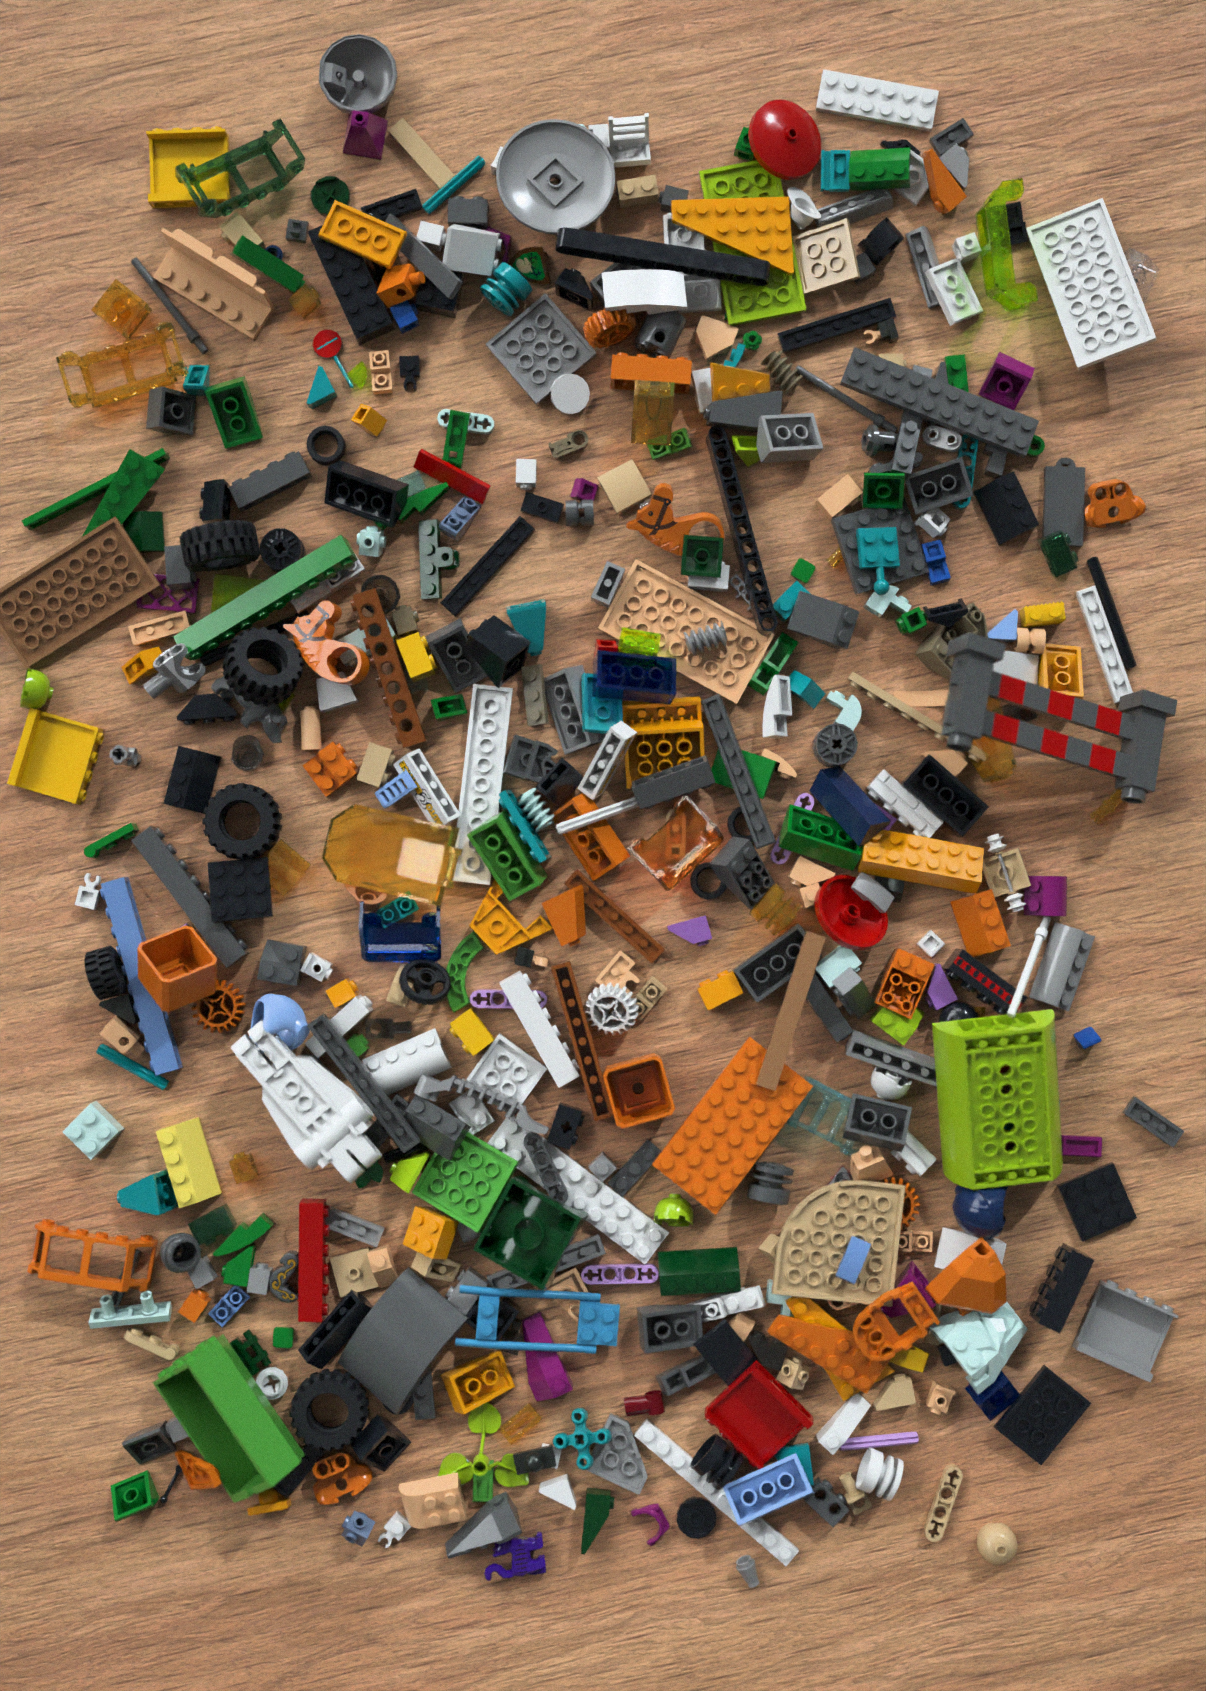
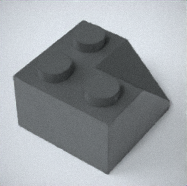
M267 939L260 959L257 979L294 986L300 985L302 977L300 969L304 964L307 946Z

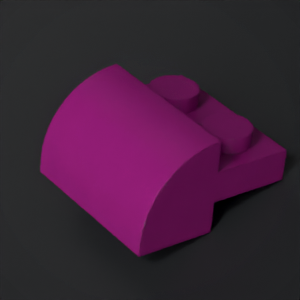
M1028 876L1031 886L1024 888V903H1026L1024 905V915L1067 916V876Z

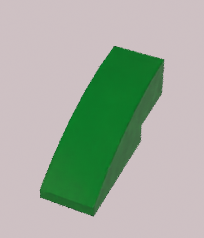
M782 632L749 681L748 686L764 696L769 689L773 676L779 674L799 642Z
M262 1213L250 1226L245 1222L241 1223L213 1255L217 1257L229 1254L251 1244L262 1236L274 1222Z

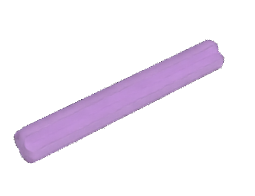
M917 1432L848 1438L840 1449L846 1451L869 1447L917 1444L919 1438Z

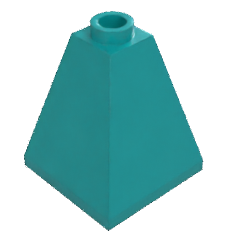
M545 599L507 606L506 611L515 630L531 642L528 650L530 656L542 654L546 619Z
M167 1169L149 1175L119 1190L117 1193V1201L121 1207L144 1213L161 1215L178 1207Z

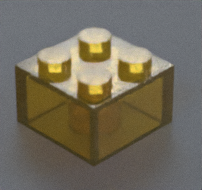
M117 279L113 281L91 309L99 319L126 340L130 339L152 311L144 300Z

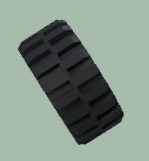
M227 520L202 524L201 526L185 530L180 536L184 565L191 571L209 572L231 569L250 564L260 556L256 527L251 522L244 520Z
M256 627L249 628L248 631L244 630L238 636H235L225 655L222 668L227 685L230 689H234V693L237 696L240 695L243 697V700L247 702L252 701L255 705L263 703L264 706H270L273 702L274 704L282 703L283 700H287L291 696L302 676L304 663L299 649L295 648L296 644L292 640L289 641L287 639L288 636L285 634L281 635L274 629L267 630L266 627H260V629ZM248 659H264L277 669L278 674H262L250 665Z
M237 783L236 785L231 784L226 786L225 789L218 790L216 795L209 799V805L204 809V813H206L205 818H202V824L205 825V830L203 831L205 836H208L210 845L214 846L220 854L234 859H252L264 855V852L269 851L273 847V843L278 841L280 837L278 836L279 831H282V825H280L282 813H279L280 807L278 803L265 790L250 784ZM239 803H248L254 806L260 814V828L256 835L248 840L234 839L228 834L225 827V818L232 806Z
M323 1369L321 1373L315 1372L309 1378H306L296 1391L291 1402L292 1428L297 1429L295 1433L297 1437L305 1439L303 1442L305 1445L308 1446L311 1443L315 1445L313 1449L318 1451L320 1448H325V1452H331L333 1448H336L338 1451L343 1449L344 1445L349 1446L352 1444L354 1439L358 1438L369 1414V1399L365 1396V1388L360 1387V1382L356 1378L353 1380L350 1377V1373L345 1372V1374H342L340 1369H334L333 1371ZM323 1393H332L339 1396L348 1407L347 1419L343 1424L334 1427L321 1424L312 1413L311 1406L313 1400Z

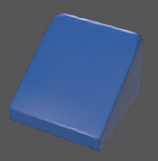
M1087 1027L1073 1035L1078 1047L1082 1049H1087L1102 1041L1092 1027Z

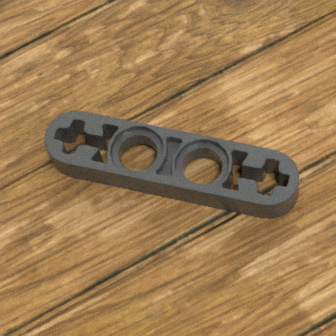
M535 1132L527 1133L524 1137V1146L549 1196L564 1204L568 1199V1190L541 1136ZM530 1136L533 1138L537 1137V1147L542 1146L543 1148L537 1150L534 1154L531 1152L535 1150L534 1146L527 1143ZM541 1153L547 1156V1162L543 1165L536 1162V1156ZM550 1171L556 1174V1180L551 1183L545 1180V1174ZM558 1182L561 1184L557 1186L558 1190L565 1193L562 1200L554 1197L556 1195L554 1188L552 1190L549 1188L555 1186Z

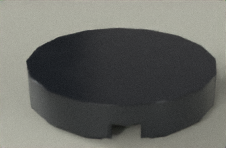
M691 1497L680 1504L676 1520L679 1529L686 1536L699 1539L706 1537L714 1529L716 1513L708 1500L702 1497Z

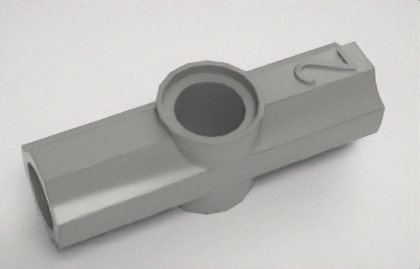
M115 745L110 750V758L114 760L115 765L136 767L141 762V755L138 754L137 748Z

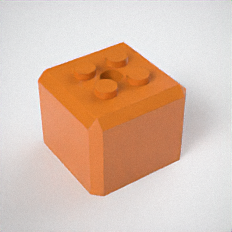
M183 926L139 943L137 948L138 979L162 1011L171 1012L215 993L217 988V958L193 927Z
M651 1053L605 1067L603 1078L617 1126L627 1128L673 1114L675 1106L662 1059L658 1054ZM637 1082L644 1085L643 1092L639 1094L635 1093L632 1089L633 1085Z

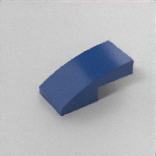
M941 539L921 544L929 569L927 574L931 586L950 581L951 576L945 561L946 555Z

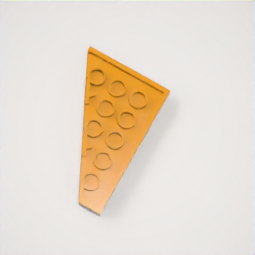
M789 197L671 200L672 223L684 226L689 231L700 233L709 240L720 245H726L731 250L735 249L742 252L749 258L766 260L770 262L771 268L788 273L787 275L794 274Z

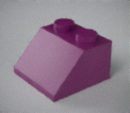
M999 352L978 395L1006 408L1015 410L1032 379L1035 368Z

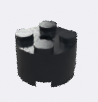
M886 217L857 246L877 266L905 238Z

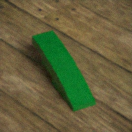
M445 482L407 498V503L398 520L401 523L405 522L415 511L422 516L450 490L449 485ZM375 522L380 530H385L388 527Z

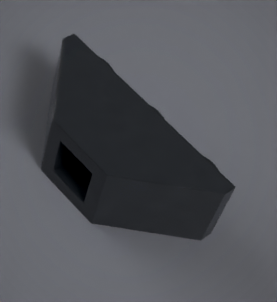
M215 693L195 695L178 714L177 721L183 722V725H194L195 721L202 720L205 724L215 723V719H223V722L235 721V718L240 717V713Z

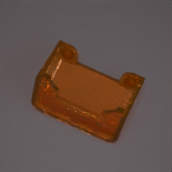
M687 795L675 802L673 809L675 815L649 839L637 838L627 848L665 891L673 889L718 848L724 840V836L717 825Z

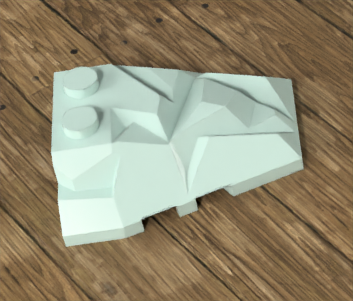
M1008 1302L993 1314L972 1311L961 1316L959 1311L948 1313L938 1319L940 1321L938 1325L934 1323L929 1327L939 1343H944L967 1373L965 1378L977 1394H980L995 1382L1027 1331V1327Z

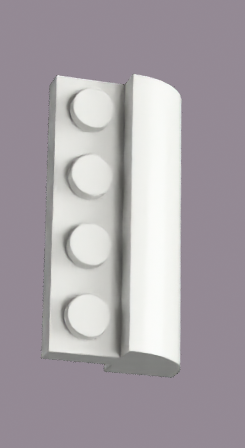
M435 1028L362 1060L364 1066L386 1095L417 1083L421 1074L431 1077L452 1068Z

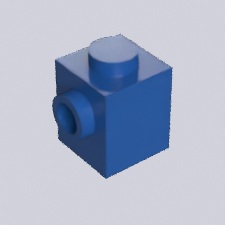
M406 300L390 307V311L402 334L419 326L416 317L419 313L414 303L410 304Z

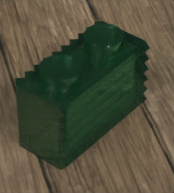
M1058 530L1038 539L1052 576L1059 577L1078 568L1076 562L1079 560L1075 551H1071L1068 545L1071 544V540L1067 532L1064 533Z
M227 1203L188 1224L199 1245L204 1243L206 1246L215 1242L216 1236L222 1234L224 1237L234 1232L233 1227L237 1225Z

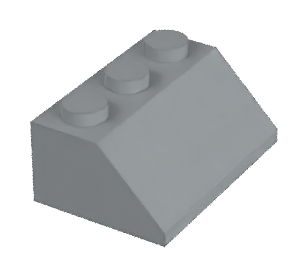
M814 413L763 415L759 417L756 446L761 463L814 460L823 450Z

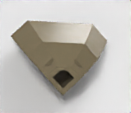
M974 603L967 605L968 613L953 626L946 627L939 624L922 641L915 653L927 668L948 680L951 677L954 659L946 657L949 641L968 633L988 638L985 615Z

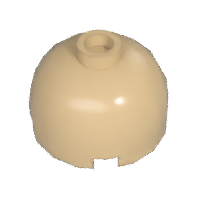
M988 1523L980 1529L977 1534V1549L983 1559L990 1564L1000 1566L1009 1563L1015 1557L1018 1544L1016 1536L1010 1527L1004 1523Z

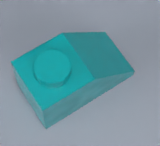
M798 581L792 584L773 604L776 616L783 623L792 615L799 591L811 594Z

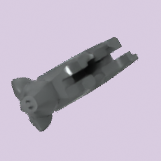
M224 676L214 681L211 689L217 695L220 694L228 704L235 696L236 700L246 708L240 717V722L247 729L251 724L260 721L272 743H282L281 734L288 722L279 704H274L273 702L270 706H264L263 703L255 705L254 702H247L243 700L242 696H237L234 693V689H230L227 685V680H225Z

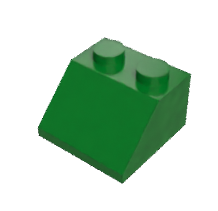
M864 473L862 508L902 509L905 473Z

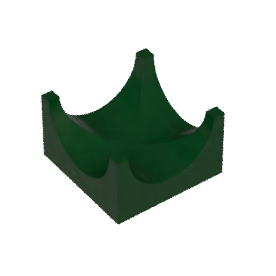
M521 1175L515 1176L510 1179L473 1250L544 1290L552 1285L562 1257L589 1214L583 1210L566 1206L533 1187L527 1181V1178Z

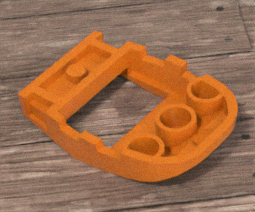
M912 1281L883 1293L869 1304L855 1319L853 1336L856 1344L868 1359L878 1362L885 1361L894 1357L895 1353L903 1349L907 1351L913 1347L912 1344L917 1339H922L928 1334L926 1330L932 1324L936 1323L938 1325L940 1321ZM893 1298L894 1300L897 1298L901 1300L917 1324L901 1335H898L880 1308L884 1303Z

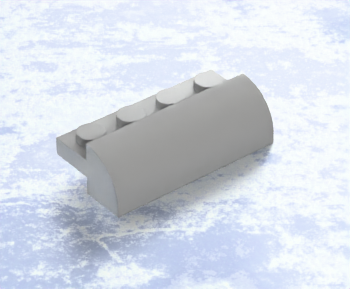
M1055 922L1029 997L1069 1011L1095 936Z

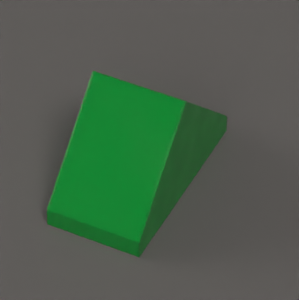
M462 694L431 700L438 722L467 713Z

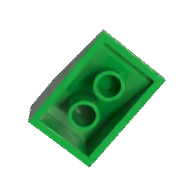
M245 376L207 387L205 394L225 449L263 438L253 398Z

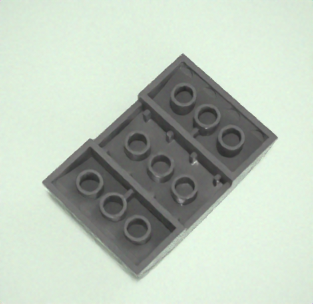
M408 1267L392 1283L363 1319L342 1352L338 1363L397 1415L421 1384L420 1381L441 1352L446 1350L469 1318Z

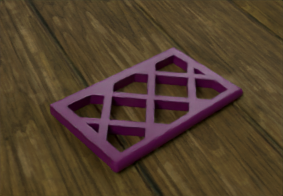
M154 574L165 593L156 600L151 592H148L147 594L154 601L151 605L142 604V597L137 599L136 608L175 612L186 610L187 613H196L200 578H197V581L194 582L195 588L188 592L186 589H182L186 595L176 601L170 594L174 590H167L161 583L166 579V575ZM166 596H169L175 604L169 607L161 606L159 602ZM189 597L192 601V609L182 608L180 604Z

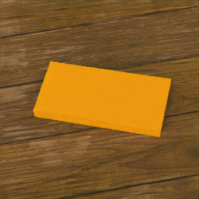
M335 200L318 237L391 270L407 237V232Z

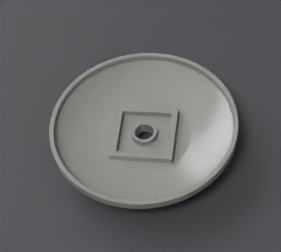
M549 119L525 126L508 140L498 158L496 184L504 206L517 221L532 230L557 235L558 229L562 227L582 230L594 223L604 213L614 192L615 168L608 149L593 132L574 122ZM554 177L559 178L561 183L553 185L550 179Z

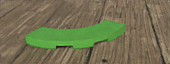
M474 931L459 943L447 965L446 971L451 979V988L447 995V1000L453 1013L470 1003L465 986L466 972L472 959L484 949Z

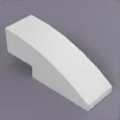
M782 675L773 676L765 701L762 724L763 738L778 739L788 736L786 717L792 716L790 677Z

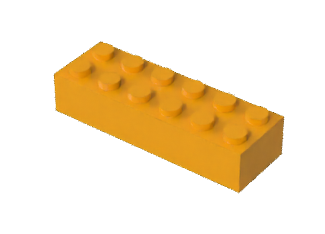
M881 830L863 845L858 872L976 894L982 882L984 848Z

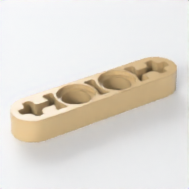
M949 1464L944 1468L924 1526V1534L931 1542H937L942 1538L963 1478L962 1471L955 1464ZM955 1470L957 1477L953 1476L952 1478L953 1487L949 1484L951 1477L948 1473H952ZM943 1489H950L952 1495L949 1498H943L941 1496ZM942 1507L945 1509L943 1517L935 1516L934 1513L937 1508ZM932 1519L937 1522L936 1530L938 1531V1533H934L933 1536H931V1533L929 1531V1529L933 1530L935 1526L934 1521H932Z

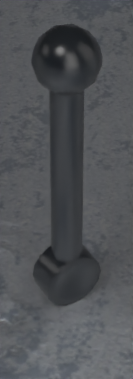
M180 1465L176 1466V1472L165 1494L160 1497V1502L163 1504L168 1501L167 1497L179 1473L182 1472Z

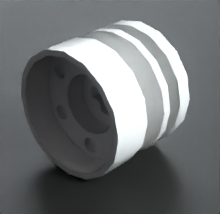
M869 1447L861 1460L857 1472L856 1488L869 1494L875 1488V1495L877 1497L883 1496L887 1501L892 1500L901 1482L904 1466L903 1460L898 1458L894 1460V1457L891 1455L887 1456L884 1460L882 1452Z

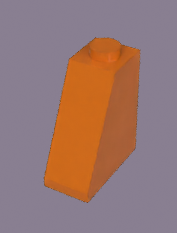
M582 884L541 903L561 947L569 944L571 947L580 943L579 938L586 935L584 890Z

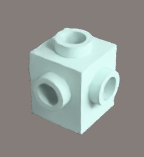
M366 526V528L362 529L357 534L356 540L357 545H359V555L373 557L382 555L383 548L386 546L384 530H378L377 526Z

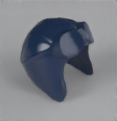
M960 1185L956 1186V1195L952 1208L959 1226L966 1233L977 1238L982 1237L984 1240H990L1001 1235L1006 1221V1217L1003 1215V1207L1008 1186L975 1190Z

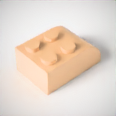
M458 1472L399 1484L403 1506L410 1526L417 1529H425L466 1521V1502Z

